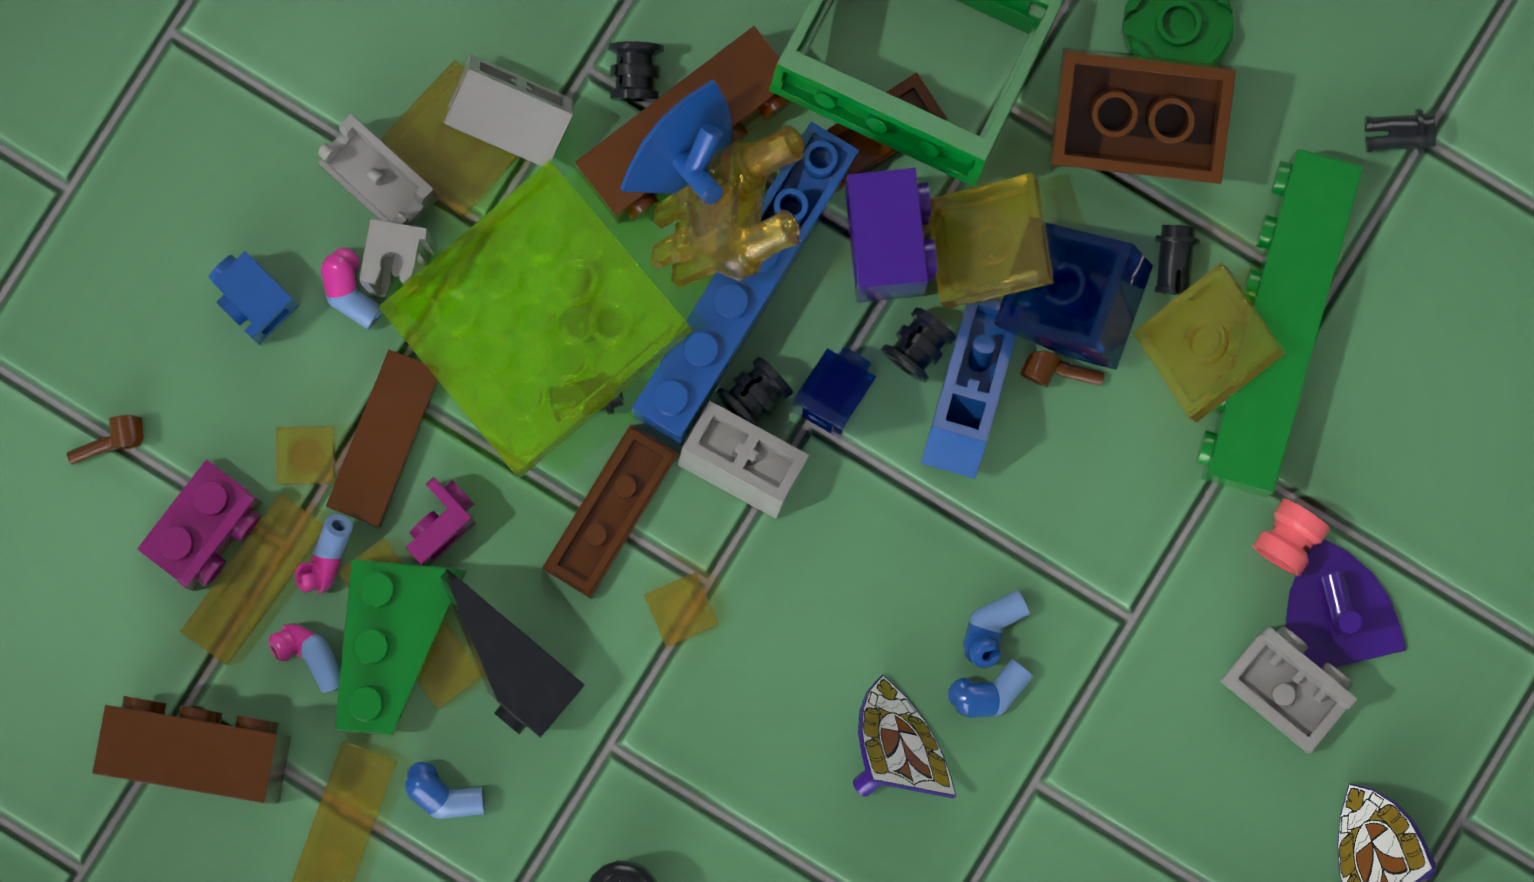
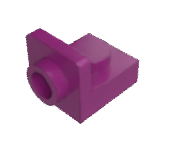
M432 477L425 485L447 507V510L440 516L435 511H432L422 518L409 532L414 540L405 547L422 566H430L476 524L475 520L467 513L475 505L453 480H450L443 487L435 477Z

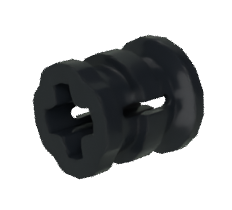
M639 41L609 43L608 51L616 54V64L610 66V77L616 78L615 88L610 90V99L623 102H654L659 98V91L655 89V79H660L661 67L655 65V56L664 52V45Z
M916 307L911 313L914 320L909 326L902 325L897 331L896 336L899 339L895 345L884 344L881 351L906 374L926 383L929 377L925 369L930 363L937 364L943 356L940 349L944 344H952L956 339V335L932 314Z
M758 356L752 362L754 368L748 374L741 372L734 378L736 385L730 391L724 388L716 391L720 400L730 412L759 427L757 419L763 413L769 416L777 409L775 402L780 397L787 399L793 394V390L782 376L765 359Z

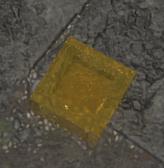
M333 426L276 427V484H335V428Z
M696 572L644 594L666 647L718 626V622Z

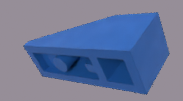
M969 293L921 459L922 464L975 479L988 441L1024 308Z

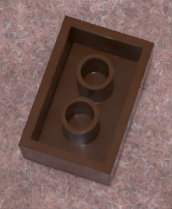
M1063 47L1049 155L1051 165L1221 184L1236 70L1231 66Z
M123 696L121 707L105 705L92 774L265 804H279L291 736L277 734L279 723L237 716L235 727L222 725L223 713L180 706L178 717L165 715L167 703Z

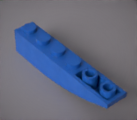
M812 121L810 122L632 406L633 417L680 446L682 445L859 154L858 149Z

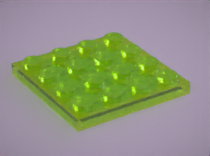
M550 160L379 306L383 314L519 478L524 476L659 361L667 352L694 331Z

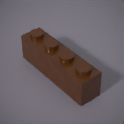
M751 27L575 161L578 173L618 224L628 216L633 222L639 220L658 205L660 201L655 196L658 193L624 192L620 187L638 148L657 122L685 96L713 79L728 103L732 121L731 149L734 148L749 134L745 129L748 124L761 114L769 120L792 102L769 91L780 58L756 27Z

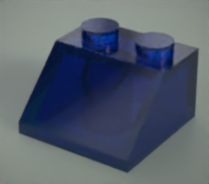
M1031 219L994 324L1001 329L1065 357L1117 370L1153 265L1133 243Z

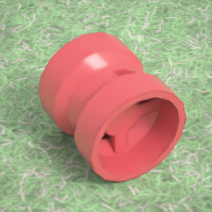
M1283 498L1273 513L1275 522L1272 526L1274 530L1262 531L1252 547L1276 566L1299 577L1309 563L1308 554L1305 550H1311L1313 545L1321 544L1331 528L1304 507Z

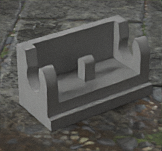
M470 54L449 101V110L445 116L444 124L548 169L573 116V99Z
M350 113L340 124V134L330 145L324 143L320 147L318 155L321 160L318 164L379 220L414 226L439 199L437 194L428 183Z
M370 219L359 281L371 296L387 297L392 286V274L395 277H400V281L403 284L407 283L413 276L412 282L409 285V293L412 297L420 293L425 282L429 255L435 256L437 244L428 229Z
M709 400L682 448L678 466L776 519L792 487L799 479L809 455Z

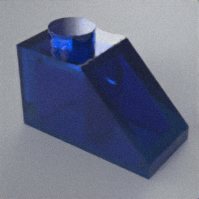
M842 347L839 354L827 348L793 400V413L837 439L842 440L875 384L876 376L868 372L872 364L848 348Z

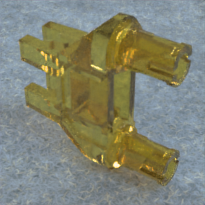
M786 125L780 131L762 140L760 139L752 144L750 142L737 141L714 154L707 171L723 189V195L716 203L711 205L705 204L688 185L656 204L654 223L661 229L674 221H681L675 223V233L652 246L650 264L659 270L672 262H676L672 264L671 282L678 288L714 273L742 281L756 274L762 266L763 260L788 247L798 245L800 242L798 237L800 235L799 224L787 210H781L776 215L761 222L763 189H765L767 176L804 157L802 152L804 150V142L797 130L792 126Z

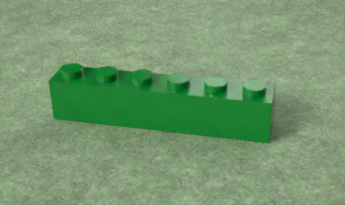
M1301 149L1295 151L1289 163L1279 162L1271 188L1272 194L1280 196L1274 217L1265 214L1256 242V247L1265 249L1259 270L1250 268L1241 296V301L1250 303L1244 324L1235 322L1226 350V355L1235 357L1229 378L1220 376L1211 404V409L1220 411L1214 432L1205 430L1196 458V463L1205 465L1201 479L1266 498L1274 493L1363 167Z

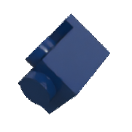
M246 251L238 258L234 255L226 257L213 269L208 277L224 294L216 303L239 326L249 319L252 323L244 331L259 345L299 307L293 298Z

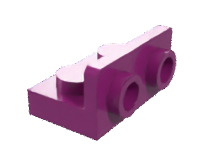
M206 459L137 550L174 577L186 589L194 591L199 584L206 588L224 568L227 561L221 555L234 538L241 543L260 521L261 515L256 510L262 501Z

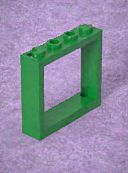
M810 0L777 63L769 91L975 187L1063 3L1061 0H956L1029 34L980 136L807 56L835 1Z

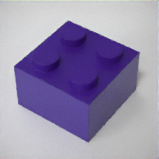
M916 168L848 174L845 196L857 303L924 296L927 282L935 280V273H937L934 239L923 240L922 225H929V216H931L928 182L917 183Z

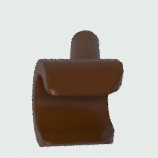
M1045 350L1031 353L1020 372L1022 377L1045 388H1048L1055 373L1064 378L1101 386L1104 378L1103 372L1071 365L1069 362L1062 361L1055 354Z
M134 415L110 417V436L99 438L67 452L69 462L73 465L102 452L138 448L144 439L142 418L135 417Z

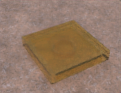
M454 59L385 133L380 141L434 189L438 198L463 219L517 161L519 156L444 124L445 116L449 110V101L464 70Z
M1033 173L930 198L931 216H929L931 239H934L936 250V277L939 299L945 309L1054 283L1039 181Z
M1222 263L1218 264L1133 332L1187 417L1196 423L1286 354L1229 268Z

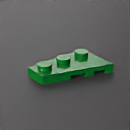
M352 559L334 730L394 736L422 673L421 670L436 637L439 635L451 605L440 578L447 568ZM448 568L463 581L467 572L465 569Z

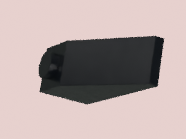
M447 568L440 578L487 691L500 704L494 714L519 735L528 727L541 738L585 685Z

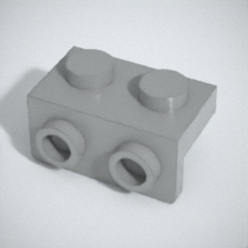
M1269 626L1261 629L1220 679V682L1303 751L1310 754L1346 709H1351L1358 700L1348 691L1353 683L1331 664L1326 662L1320 668L1304 655V652L1308 649L1306 643L1286 627L1281 626L1277 632Z

